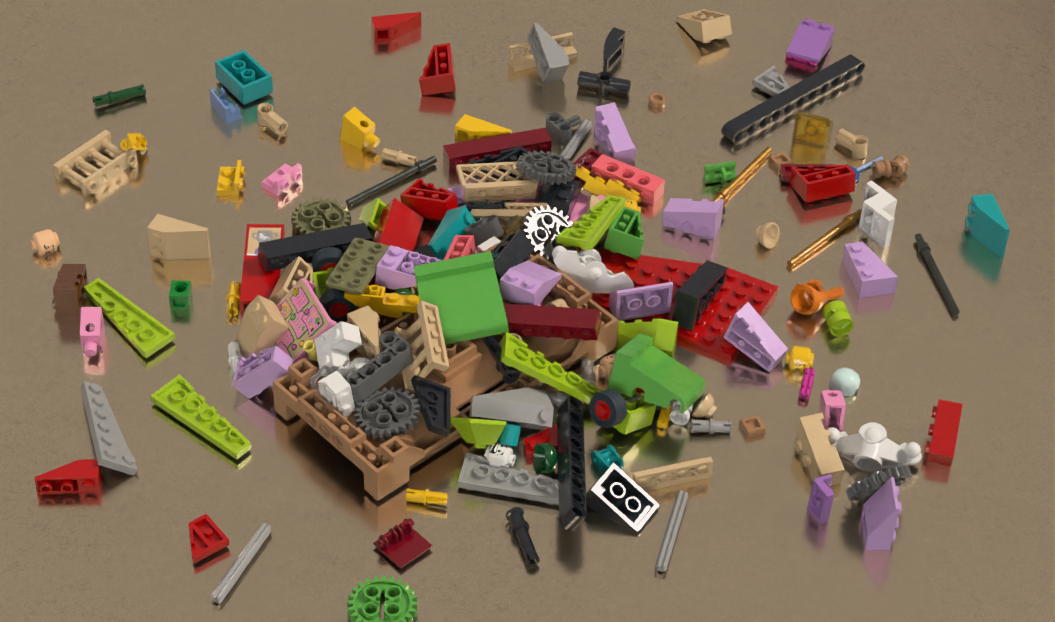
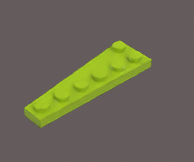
M612 195L606 196L590 209L589 214H583L580 221L573 222L571 228L567 227L556 236V243L566 247H580L583 250L593 249L626 205V198Z
M100 278L84 286V293L97 307H101L102 312L145 358H148L175 339L173 331Z
M506 332L503 336L501 362L507 366H512L522 371V373L530 375L542 383L549 384L557 390L590 404L591 398L596 393L603 391L572 371L565 372L559 363L547 361L543 358L544 354L537 351V353L529 350L527 348L528 344Z
M181 375L176 376L151 395V402L235 459H239L251 449V442L233 427L225 417H221L213 406L210 407L206 403L205 398L202 395L199 396Z

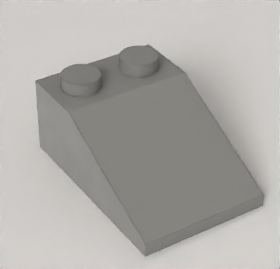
M536 22L533 24L527 40L542 82L547 83L561 80L570 65V59L565 54L564 49Z

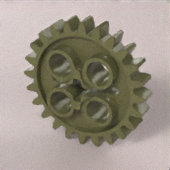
M320 197L319 200L312 198V202L305 200L306 204L299 203L300 207H295L291 217L292 229L295 230V234L300 235L351 225L350 210H347V206H343V202L337 203V199L330 201L329 197L326 200Z

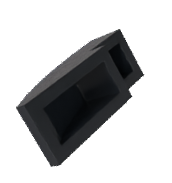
M613 27L609 32L603 50L604 72H608L623 56L626 31Z

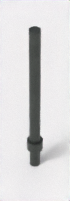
M432 156L424 161L420 160L414 166L347 199V206H351L416 172L420 173L426 170L428 166L437 162L436 157Z
M916 234L915 240L920 254L924 256L952 314L958 315L960 311L930 253L931 249L928 243L924 241L921 234Z

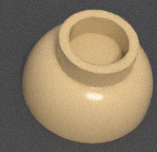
M768 222L759 226L755 232L756 239L765 248H773L779 239V226L775 222Z
M709 392L691 413L693 417H705L708 420L717 409V406L714 405V399Z

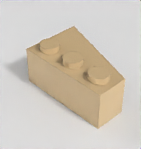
M298 256L284 268L269 300L273 301L277 306L301 278L313 283V268Z
M823 413L800 417L794 446L795 450L802 456L804 466L808 467L812 480L830 474L833 477L831 486L841 484L844 467L836 447H831L828 437L831 434L829 429L825 430L822 424L824 419Z

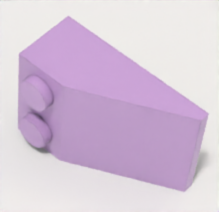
M529 260L509 268L500 279L501 297L515 304L538 306L561 279L562 274Z

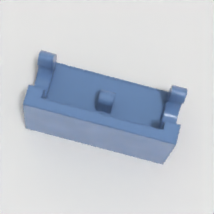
M222 87L220 89L221 94L218 96L215 89L210 90L211 106L226 124L242 119L240 108L238 105L233 106L226 97V91Z

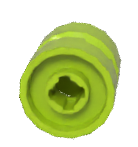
M836 300L824 306L822 314L832 335L840 337L852 331L854 323L844 302Z

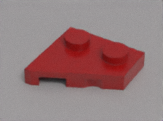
M557 424L553 425L552 428L544 429L524 439L526 460L533 459V451L537 443H549L558 453Z
M207 514L188 523L194 564L230 545L227 536Z

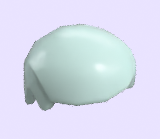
M838 368L832 373L829 387L831 390L841 391L843 396H853L861 382L859 374L850 368Z

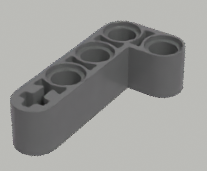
M393 331L383 333L379 338L383 351L345 379L351 386L354 402L364 400L413 363L414 357L409 343Z

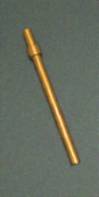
M767 147L725 188H721L716 193V197L711 201L725 200L729 197V193L772 153V149Z
M859 209L853 214L844 217L841 223L787 261L788 266H794L843 229L855 224L856 220L861 217L862 210Z

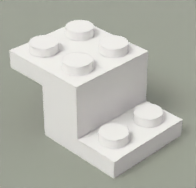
M871 180L866 183L859 230L885 249L890 246L897 199Z

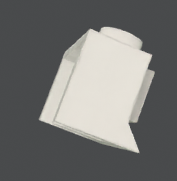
M338 371L318 381L322 399L329 405H333L335 410L343 417H347L355 411L351 386Z

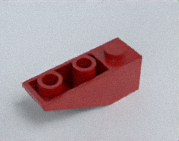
M421 12L371 17L374 42L391 41L421 27Z
M81 459L38 475L34 478L36 492H99L102 474L101 465H98L97 459Z

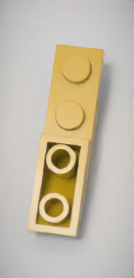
M581 166L580 169H576L575 176L586 182L583 189L595 196L600 194L605 197L608 195L618 196L641 203L642 199L638 197L640 193L632 188L628 191L624 188L625 184L615 179V181L609 179L605 185V180L598 176L593 178L589 175L590 171Z
M368 285L362 295L346 291L344 293V298L361 308L369 306L373 312L376 311L380 315L400 318L403 316V312L418 313L417 304L420 301L417 295L385 293V287L378 285Z

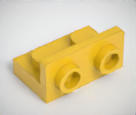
M242 160L237 161V167H220L217 196H239L240 189H243L242 177H245V166H242Z

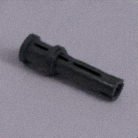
M495 336L483 337L482 341L494 358L497 371L503 375V381L507 384L517 381L520 373L514 367L507 366L501 362L502 348L495 339Z
M520 507L508 510L506 519L511 523L512 534L518 538L527 565L534 566L540 562V558L530 537V526L524 519V511Z

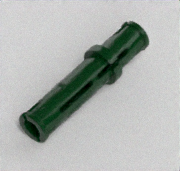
M141 84L115 92L108 91L107 94L93 96L92 100L95 103V108L107 104L114 105L118 101L146 95V90L143 89L144 85Z

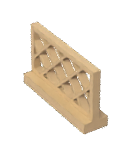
M518 162L456 165V171L463 190L464 202H478L483 199H488L489 201L536 198L538 184L536 180H530V177H524V174H520V171L516 170ZM498 169H504V170H506V172L503 173V172L499 171ZM480 170H487V171H489V172H488L487 174H485V173L481 172ZM462 171H469L471 174L467 175ZM512 173L518 177L513 178L509 174ZM493 174H495V175L499 176L500 178L497 180V179H495V178H493V177H491V176H492ZM475 175H477V176L481 177L482 179L479 181V180H477V179H475V178H473V177H474Z

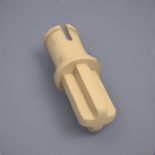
M384 148L381 152V158L394 161L396 164L400 163L412 167L417 161V156L402 153L401 150L397 152Z

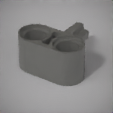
M550 112L546 115L545 128L549 136L557 143L566 145L572 138V127L581 124L582 120L579 115L566 120L561 114Z
M490 215L486 218L481 217L479 221L468 225L464 229L466 235H474L475 247L493 236L498 238L504 233L496 215Z

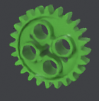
M375 575L374 581L365 578L366 584L358 582V588L353 587L352 594L348 595L347 609L351 622H413V618L416 617V611L418 610L417 595H414V589H409L408 583L402 585V579L395 582L394 576H391L389 580H386L385 575L380 580ZM384 591V619L380 620L381 592Z

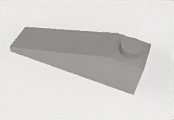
M527 387L472 396L469 417L506 421L507 424L544 430L552 428L554 407L546 391Z

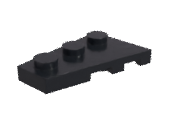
M414 375L411 382L428 431L448 437L451 433V388Z

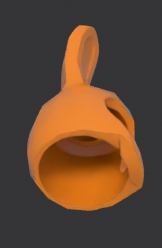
M812 279L807 283L795 285L791 292V305L800 314L811 315L821 310L825 302L841 298L845 291L842 287H834L825 292L822 283L819 280Z

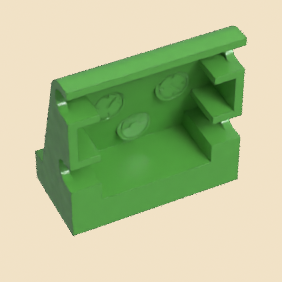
M491 251L413 266L419 301L438 306L445 345L509 332Z
M639 333L616 352L608 389L616 390L620 394L632 397L636 394L637 388H642L645 392V402L667 409L672 405L673 399H676L681 403L679 413L683 414L704 394L706 388L705 380L653 346V337Z

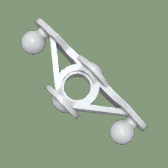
M556 246L552 251L556 266L590 293L610 294L613 291L634 288L632 280L625 272L613 274L609 271L605 264L601 262V256L595 249L582 250L577 253V251H567L563 246Z
M875 422L866 423L857 434L849 436L845 431L839 432L837 428H828L831 434L828 437L831 447H836L839 456L854 463L862 471L877 472L885 468L915 465L921 461L922 454L918 443L910 442L907 444L904 442L901 445L896 444L887 438V431L881 424Z

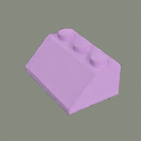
M668 282L610 292L609 308L612 315L618 321L670 313L673 283Z

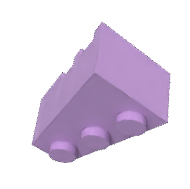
M615 102L595 107L594 136L607 156L623 163L634 162L636 147L632 143Z
M670 198L663 211L662 225L714 240L721 227L724 199H718V201H708V199L692 201V199Z
M863 242L844 245L842 262L859 298L895 293L898 276Z
M749 302L735 314L724 336V339L769 373L782 361L788 350Z
M277 346L263 349L260 351L261 354L258 355L251 353L249 358L246 359L243 356L239 357L232 386L249 399L256 394L259 395L264 389L273 386V381L289 372L288 367L292 365L293 358Z

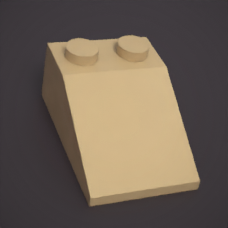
M702 9L675 16L679 24L695 40L702 41V43H710L713 39L722 40L726 36L732 35L730 15Z
M157 214L147 227L150 256L164 260L209 259L211 257L208 228Z
M257 295L245 309L235 342L239 343L240 353L246 359L249 358L251 353L258 355L261 354V350L272 347L289 326L273 301Z
M369 306L348 313V323L359 326L362 344L355 348V350L361 357L372 360L381 353L379 340L381 331L378 326L380 322L379 315L376 311L373 312Z

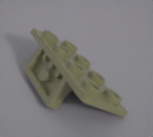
M354 238L326 281V286L362 295L376 273L377 264L390 246L361 238Z

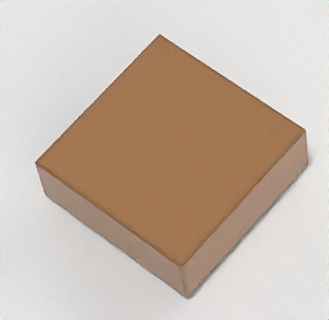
M784 152L770 156L768 160L778 172L780 171L781 164H793V161Z
M758 415L740 419L739 425L747 438L766 433V428Z

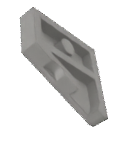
M774 65L752 81V85L772 97L790 88L788 83L784 81L781 74L778 75L776 72L777 68Z

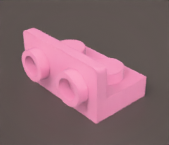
M285 163L262 181V187L279 196L302 178L301 164L297 163L291 167Z

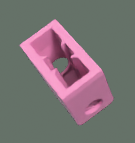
M81 307L80 340L82 350L86 356L92 357L96 355L97 351L103 350L105 325L101 307Z
M839 390L821 391L819 413H823L824 416L822 420L824 429L827 430L830 427H834L839 432H843L846 403L842 392ZM832 416L834 421L830 422L829 418Z

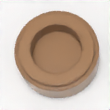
M660 93L651 94L648 104L655 109L663 108L666 104V97Z

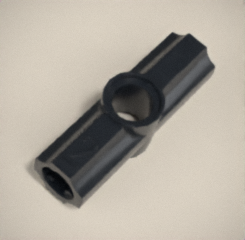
M580 71L577 85L596 89L599 94L603 95L610 92L628 95L631 81L612 77L609 72L604 71L598 74Z

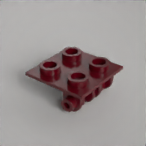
M411 518L404 519L399 526L395 525L393 528H390L387 533L380 535L379 539L373 542V545L400 569L433 547L432 544L413 529L415 523Z

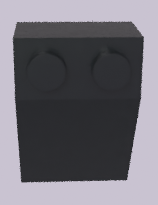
M614 463L602 473L586 492V504L596 513L634 533L641 529L659 506L651 496Z

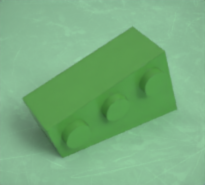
M623 207L609 228L604 248L613 253H620L639 260L645 242L642 237L643 229H641L642 222L639 211Z

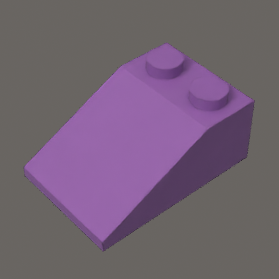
M803 19L793 36L786 54L819 63L832 46L835 27L828 23H817L812 19Z

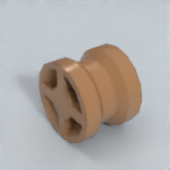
M897 155L890 161L891 174L895 177H900L910 167V162L904 155Z
M888 159L882 162H872V174L875 179L881 176H891L892 169Z

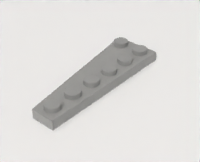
M84 381L80 388L98 465L134 476L138 471L135 458L131 455L102 387L98 384Z
M466 452L458 479V487L559 505L557 479H551L541 474L538 476L531 475L524 469L518 471L509 468L510 465L508 464L501 465L498 468L489 465L487 458Z

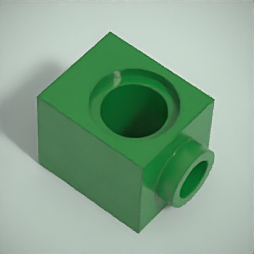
M172 280L169 292L170 310H190L192 298L191 281Z

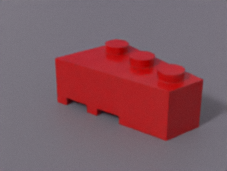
M450 43L433 45L427 59L428 63L423 68V75L419 78L422 96L456 91Z
M848 164L825 165V168L814 169V166H808V169H797V166L791 167L790 185L806 203L855 192L856 173Z
M421 178L416 180L400 195L401 203L427 219L442 220L448 210L458 208L455 193L442 187L437 189L433 183L426 184Z
M939 399L937 406H933L931 418H934L933 424L929 425L928 430L931 440L926 442L925 453L928 454V462L952 465L963 404Z

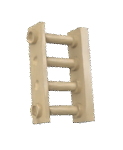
M104 130L53 164L54 177L59 182L68 176L81 184L82 195L86 197L136 163L137 152L133 148L123 151L113 145L111 133ZM109 150L118 155V157L111 160L102 155V153ZM95 158L105 164V166L98 169L88 162ZM82 167L92 174L84 178L75 171Z
M420 301L417 304L419 318L408 330L398 327L394 329L395 333L409 343L414 357L413 363L402 371L405 391L409 390L411 393H415L411 382L414 375L425 378L433 369L445 372L449 368L438 306L424 301ZM421 328L422 333L414 340V334ZM424 343L425 348L417 356L416 350ZM427 358L426 366L420 371L419 365Z

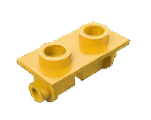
M128 133V138L120 143L122 150H129L131 148L134 151L147 150V141L141 133Z

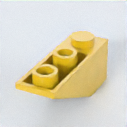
M466 114L455 125V140L461 142L512 133L510 129Z

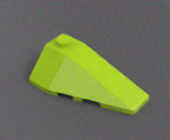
M653 319L652 322L635 320V323L618 321L616 346L622 348L640 333L653 337V346L673 358L676 348L678 322L665 319Z

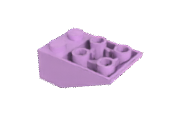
M390 245L376 266L375 284L389 289L417 286L413 266L442 260Z
M891 477L863 504L861 525L865 550L890 551L892 542H895V528L899 526L898 515H901L902 504L898 502L899 486H895L894 477Z

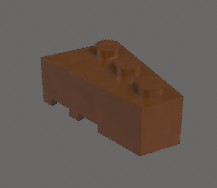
M62 264L60 271H58V277L53 287L54 298L52 301V307L56 309L57 317L81 316V307L85 295L84 286H86L88 278L86 264Z

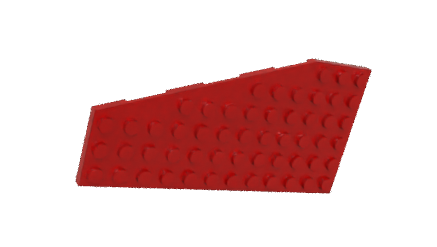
M593 248L599 252L601 262L605 264L609 271L613 274L625 272L632 280L634 288L668 282L673 283L670 313L627 319V321L635 323V320L652 322L653 319L672 321L676 302L674 299L676 290L680 289L684 281H687L691 274L697 271L699 265H703L701 263L640 255L639 260L620 253ZM727 268L724 285L716 297L712 298L710 306L707 309L704 308L701 319L695 321L693 331L678 326L676 340L731 361L739 349L724 339V336L735 314L749 302L756 312L762 316L778 293L779 287ZM592 293L591 299L612 314L609 308L610 294Z

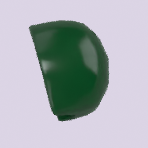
M535 444L533 461L537 473L549 474L557 467L559 456L551 444Z

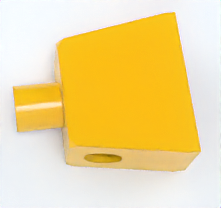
M353 107L343 115L340 140L363 150L368 145L374 148L377 147L381 139L374 135L375 123L356 107Z

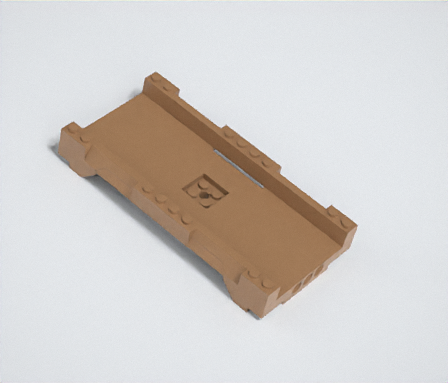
M499 243L493 245L492 247L488 248V249L485 250L484 252L491 251V254H493V253H494L493 249H494ZM530 253V257L525 261L529 260L562 274L561 279L543 299L542 306L556 299H563L570 308L599 309L602 322L598 340L585 341L582 339L519 335L528 344L527 348L534 353H537V351L544 354L543 358L551 363L554 361L559 363L564 371L581 360L585 364L590 365L616 348L618 319L591 299L592 293L540 254L534 256ZM502 298L503 303L515 304L511 301ZM418 313L405 314L380 329L381 335L387 331L395 332L394 329L396 327L408 330L419 318ZM421 328L414 334V340L422 333ZM505 334L494 335L498 344ZM483 337L446 344L449 368L445 372L433 369L424 378L451 388V417L479 419L469 417L470 406L460 412L457 409L470 402L472 396L481 395L503 381V375L497 371L496 362L482 341ZM424 343L416 350L417 356L425 348ZM355 349L349 352L350 363L355 358L361 357ZM305 357L288 367L289 372L273 381L274 410L287 421L299 415L364 472V489L377 501L409 481V470L462 437L452 423L451 433L448 437L428 431L422 411L420 413L421 419H418V425H413L414 430L407 429V435L401 433L400 436H392L391 439L385 437L383 441H381L380 437L373 440L372 435L366 437V433L356 426L355 411L349 416L343 417L335 410L333 405H329L322 399L318 381L327 376L320 374L318 362ZM427 358L419 365L420 371L426 366ZM518 370L520 376L517 381L511 384L505 383L490 393L527 387L537 389L545 383ZM402 371L378 388V390L381 392L384 387L390 390L394 386L395 391L401 387L402 391L405 392Z

